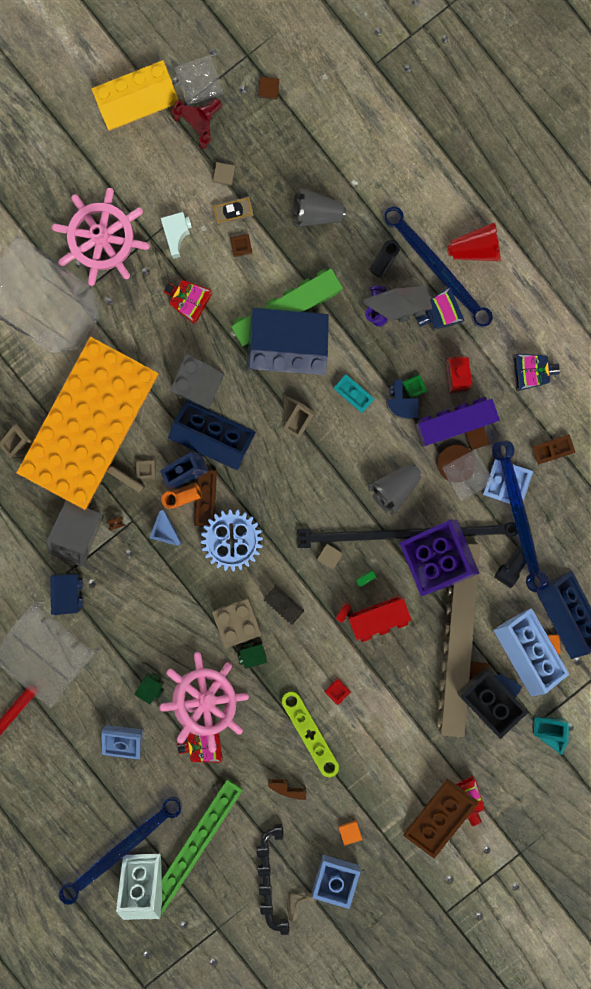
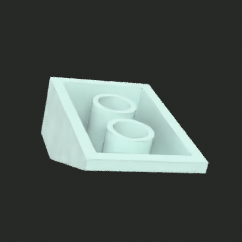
M123 855L116 908L117 914L123 920L160 919L162 906L161 855Z

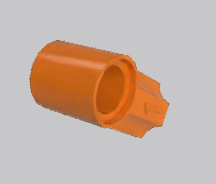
M197 482L164 493L161 501L164 507L175 509L201 499L202 492ZM171 495H174L176 498L174 505H171L169 502Z

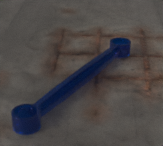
M398 207L388 208L384 214L385 224L390 228H396L447 288H451L453 295L473 314L472 321L475 326L479 328L488 326L493 319L492 312L488 308L480 307L445 264L403 220L402 210ZM391 211H396L401 216L400 221L396 224H392L387 220V214ZM477 312H487L489 320L486 324H480L476 321Z
M508 440L496 442L492 447V454L496 460L501 461L516 528L530 573L526 577V585L530 591L538 592L548 587L549 580L547 575L539 569L525 506L511 461L515 452L514 446ZM502 445L505 447L506 450L505 456H503L501 453ZM535 576L540 581V587L535 584Z
M173 796L167 798L159 812L112 848L74 883L68 882L64 884L59 892L61 902L66 905L75 903L81 890L133 850L167 818L177 817L182 810L181 800ZM175 801L179 806L178 812L169 813L165 808L167 802ZM68 887L74 889L76 897L74 899H67L63 895V890Z

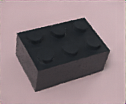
M483 667L457 692L459 697L499 739H502L529 713L486 667Z

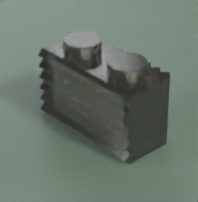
M276 584L264 597V602L270 604V607L275 609L278 615L281 614L284 620L290 622V625H293L304 612V609Z

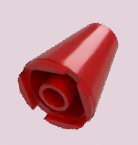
M490 223L451 240L450 245H447L448 254L453 256V260L501 261L496 223Z

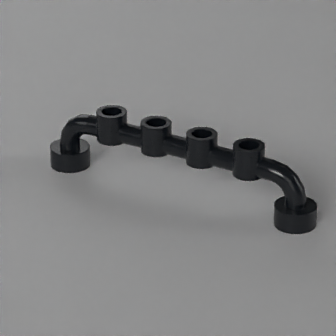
M275 824L274 828L268 829L263 833L261 846H257V858H262V865H258V877H263V884H259V895L264 896V903H260V914L265 915L269 928L274 931H280L281 935H289V919H281L280 923H276L273 920L268 840L272 836L275 837V840H283L284 837L283 824Z

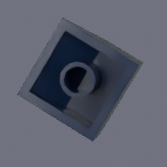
M57 573L50 576L51 615L78 613L84 607V598L81 597L80 589H83L84 582L83 577L80 578V573Z

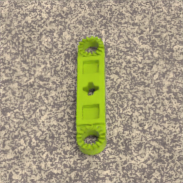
M294 691L286 692L282 697V705L322 775L334 777L339 771V765L300 695ZM294 696L297 699L296 705H287V697ZM310 729L311 732H316L313 739L310 737L306 738L307 730ZM326 763H333L335 769L332 772L325 771L324 765Z

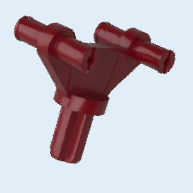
M214 98L205 106L192 107L185 106L182 101L178 100L172 108V118L174 121H179L183 117L199 134V147L201 146V149H205L211 140L210 120L212 115L222 107V103L219 99Z

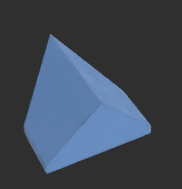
M165 509L159 511L149 538L177 546L180 545L182 541Z

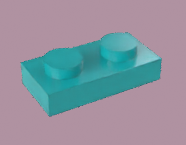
M346 374L333 388L361 414L374 400L369 393Z

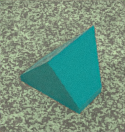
M534 717V736L541 739L560 755H563L569 742V722L564 718Z

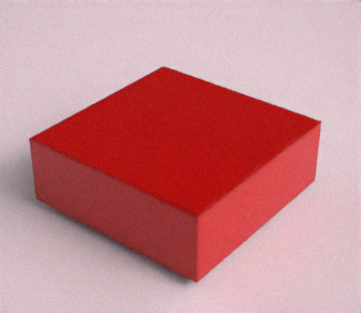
M344 602L335 619L342 623L352 606Z
M338 678L324 691L337 705L351 693Z

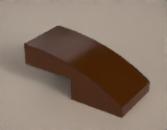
M570 434L532 446L538 465L576 453Z
M268 779V787L273 791L286 797L306 800V788L287 787V779Z

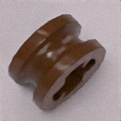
M123 517L106 521L110 525L108 530L124 527L125 524L122 523Z

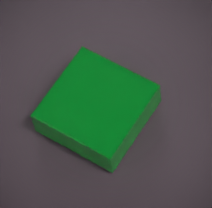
M420 374L402 382L409 399L427 392Z
M370 570L357 578L356 582L362 587L375 579L376 575Z

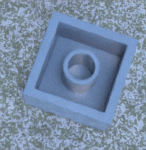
M322 855L312 889V898L350 909L360 875L359 865Z

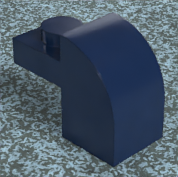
M394 380L393 385H390V396H393V399L386 400L388 410L400 419L419 418L418 398L403 399L402 380Z

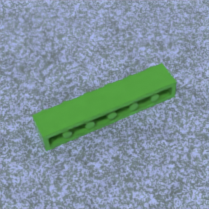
M325 268L316 274V278L312 280L308 278L302 281L297 289L290 288L283 293L284 296L278 300L276 297L269 300L264 308L308 312L342 292L343 288L333 270L327 271ZM251 315L245 319L243 317L236 319L233 322L234 325L231 326L243 348L247 347L249 342Z

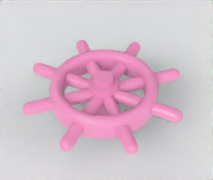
M107 188L104 203H93L87 206L83 204L78 195H72L71 199L79 211L72 217L69 226L52 225L53 231L67 234V241L71 250L70 253L59 259V265L64 266L76 258L80 263L90 268L88 285L90 286L95 285L98 270H108L114 267L118 269L124 279H129L130 274L122 262L128 257L132 247L143 250L150 248L149 243L134 240V233L130 223L143 214V209L136 208L125 215L120 209L111 205L114 194L112 188ZM101 213L99 225L91 216L92 214ZM109 214H111L118 221L107 228ZM84 219L89 225L90 231L79 228ZM124 227L125 238L111 235ZM76 236L90 238L78 247ZM110 243L123 245V247L116 254ZM95 246L92 259L83 255L84 252ZM102 248H104L110 259L100 261Z
M196 652L194 654L196 670L187 673L183 677L173 669L167 670V675L177 685L173 693V702L163 703L159 706V709L161 711L174 710L176 718L184 727L177 737L178 743H183L190 732L199 736H207L208 749L211 753H214L216 751L214 734L221 732L227 726L236 734H242L243 729L232 719L236 711V702L248 700L249 695L248 693L235 694L231 683L226 678L232 668L230 662L225 663L220 672L203 668L202 655L200 652ZM196 678L198 679L199 691L190 684ZM205 678L213 681L208 691ZM218 688H220V690L223 693V696L215 697L214 694L216 693ZM186 691L194 697L193 700L184 701ZM225 703L224 712L215 705ZM187 711H188V712H191V713L194 712V713H193L192 716L190 717V716L188 715ZM202 713L205 726L196 723ZM211 713L220 719L215 725L212 724Z

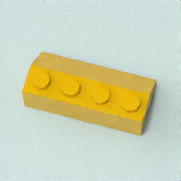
M164 60L91 88L108 131L174 106L175 102L178 101Z

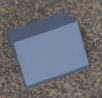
M106 725L101 733L102 755L140 760L144 730Z

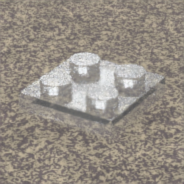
M211 55L174 67L187 106L224 94Z
M476 449L442 467L459 501L494 483Z

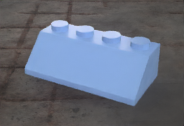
M532 608L505 621L493 630L531 697L546 694L569 675Z

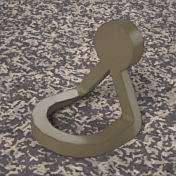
M291 893L289 895L287 910L290 921L297 919L299 903L317 901V899L312 898V893H306L305 895ZM294 897H295V898H300V899H298V900L295 902V906H294V916H293V913H292L293 898H294Z

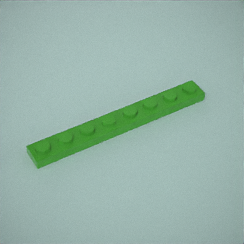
M228 778L162 878L161 916L243 791L242 787Z

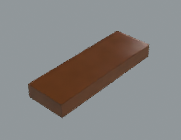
M209 470L197 478L202 498L196 500L195 526H210L211 524L208 519L215 520L217 470Z

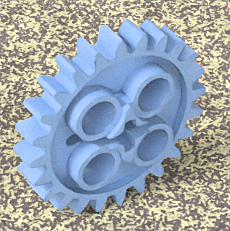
M229 509L228 514L221 510L220 517L215 513L214 521L208 519L211 525H204L207 532H201V535L206 537V539L200 540L202 544H206L202 548V551H208L205 557H212L210 563L217 562V568L224 565L225 571L228 569V566H231L232 571L235 570V566L242 570V564L249 567L248 560L250 559L255 562L253 555H260L256 548H262L258 541L263 540V537L257 536L262 531L261 529H255L258 523H251L253 517L251 516L247 519L246 512L240 515L239 509L236 510L235 514H232L231 509ZM230 523L233 524V536H234V539H237V540H235V541L233 542V544H234V556H233V557H231V554H230V551H231V550H230V542H229V541H226V540L230 539V531H229V524H230ZM240 525L246 527V531L242 535L235 532L236 528ZM221 526L227 529L226 534L223 536L216 533L217 528ZM241 544L247 546L246 552L242 554L236 551L237 547ZM222 545L228 548L227 553L223 555L217 552L218 547Z

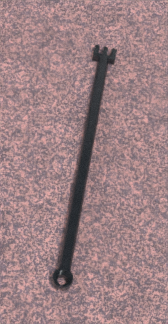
M507 522L504 525L461 527L464 536L505 535L514 537L518 534L517 530H514L513 533L508 532L510 526H513L514 529L518 528L514 522ZM310 528L297 529V533H305V536L297 537V541L305 540V544H297V547L311 548V543L409 539L431 528L310 533Z

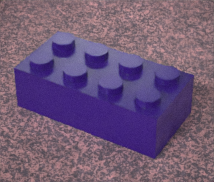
M486 397L473 401L471 406L468 403L459 405L454 408V412L450 413L448 409L437 413V417L433 419L431 415L419 419V423L415 425L421 446L424 447L500 421L493 398L489 400Z

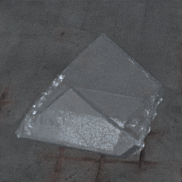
M17 235L0 260V320L52 354L79 349L84 339L88 337L94 328V324L100 319L95 290L37 247Z

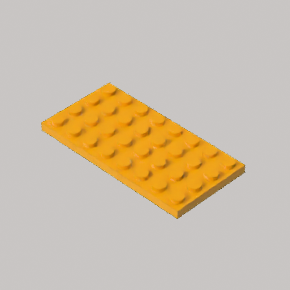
M90 337L20 465L17 474L86 510L159 373Z

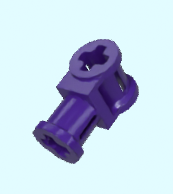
M371 286L369 288L371 297L386 292L387 288L384 286ZM368 307L366 310L367 320L375 326L381 327L387 323L388 319L372 308Z

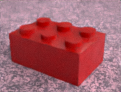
M401 595L347 615L356 640H361V642L372 639L371 635L377 633L379 635L389 633L390 628L395 626L397 628L405 627L412 620L405 600Z

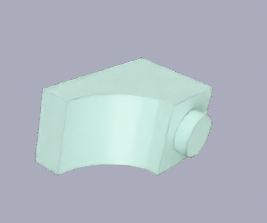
M183 212L161 218L173 259L181 257V242L186 235L190 234L189 228H192L189 216L185 217Z

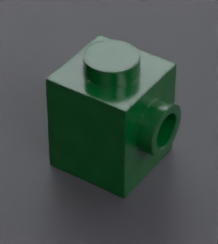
M254 641L245 643L243 648H240V653L237 654L240 665L244 664L245 669L265 664L268 661L263 642L254 644Z
M148 672L134 695L150 705L154 698L159 699L165 690L162 688L164 684L161 681L162 677L156 673L150 674Z

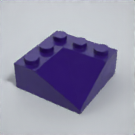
M448 520L400 542L421 597L480 574L458 520Z

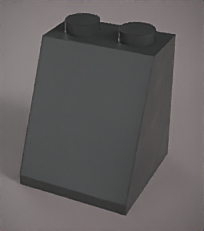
M185 355L170 391L175 395L209 409L224 374L200 360Z
M66 500L47 539L48 553L84 567L100 527L102 514L97 509L87 508L84 510Z

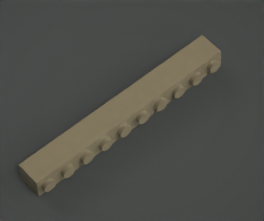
M468 544L479 570L481 545ZM478 575L448 587L450 604L446 606V615H449L448 623H445L444 633L447 634V642L443 643V653H446L445 661H442L441 672H444V680H440L442 699L438 701V710L441 711V716L437 718L436 725L437 730L443 736L465 737L467 704L459 697L457 692L469 682Z

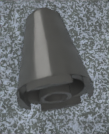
M305 188L297 189L299 194L295 193L292 215H296V221L292 220L293 226L304 227L339 223L342 219H345L347 210L342 202Z
M408 464L372 482L368 486L369 492H374L375 495L372 498L385 512L391 511L390 515H393L420 481L421 471L416 465Z

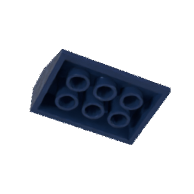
M252 307L247 367L254 370L326 375L329 314Z

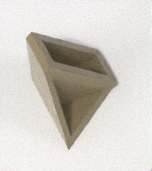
M283 394V429L300 438L315 412Z
M15 424L0 441V447L10 459L13 457H24L34 440L22 425Z

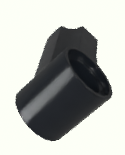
M395 240L386 241L370 266L369 271L383 279L394 259L399 254V243ZM393 245L396 248L395 254H388L386 246Z
M515 548L506 563L502 564L497 570L494 578L508 588H512L519 579V573L530 559V556Z

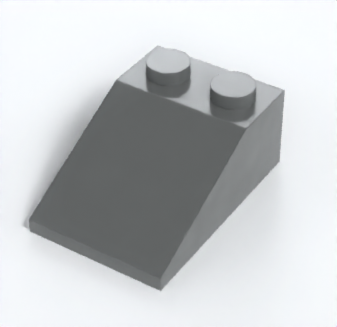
M427 286L395 288L363 300L364 304L391 321L399 320V323L409 321L410 316L413 315L415 317L426 315L425 311L432 309Z

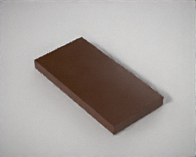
M447 778L407 828L403 836L435 859L476 808L479 801Z

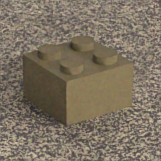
M249 597L212 611L225 649L262 635Z

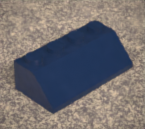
M186 400L173 422L168 439L238 471L256 432Z
M569 571L544 584L536 592L565 646V650L570 658L574 659L591 653V606L573 571Z

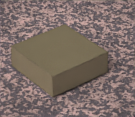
M216 162L213 183L232 186L236 166Z
M136 460V480L156 479V460Z
M326 544L317 560L333 570L343 553Z

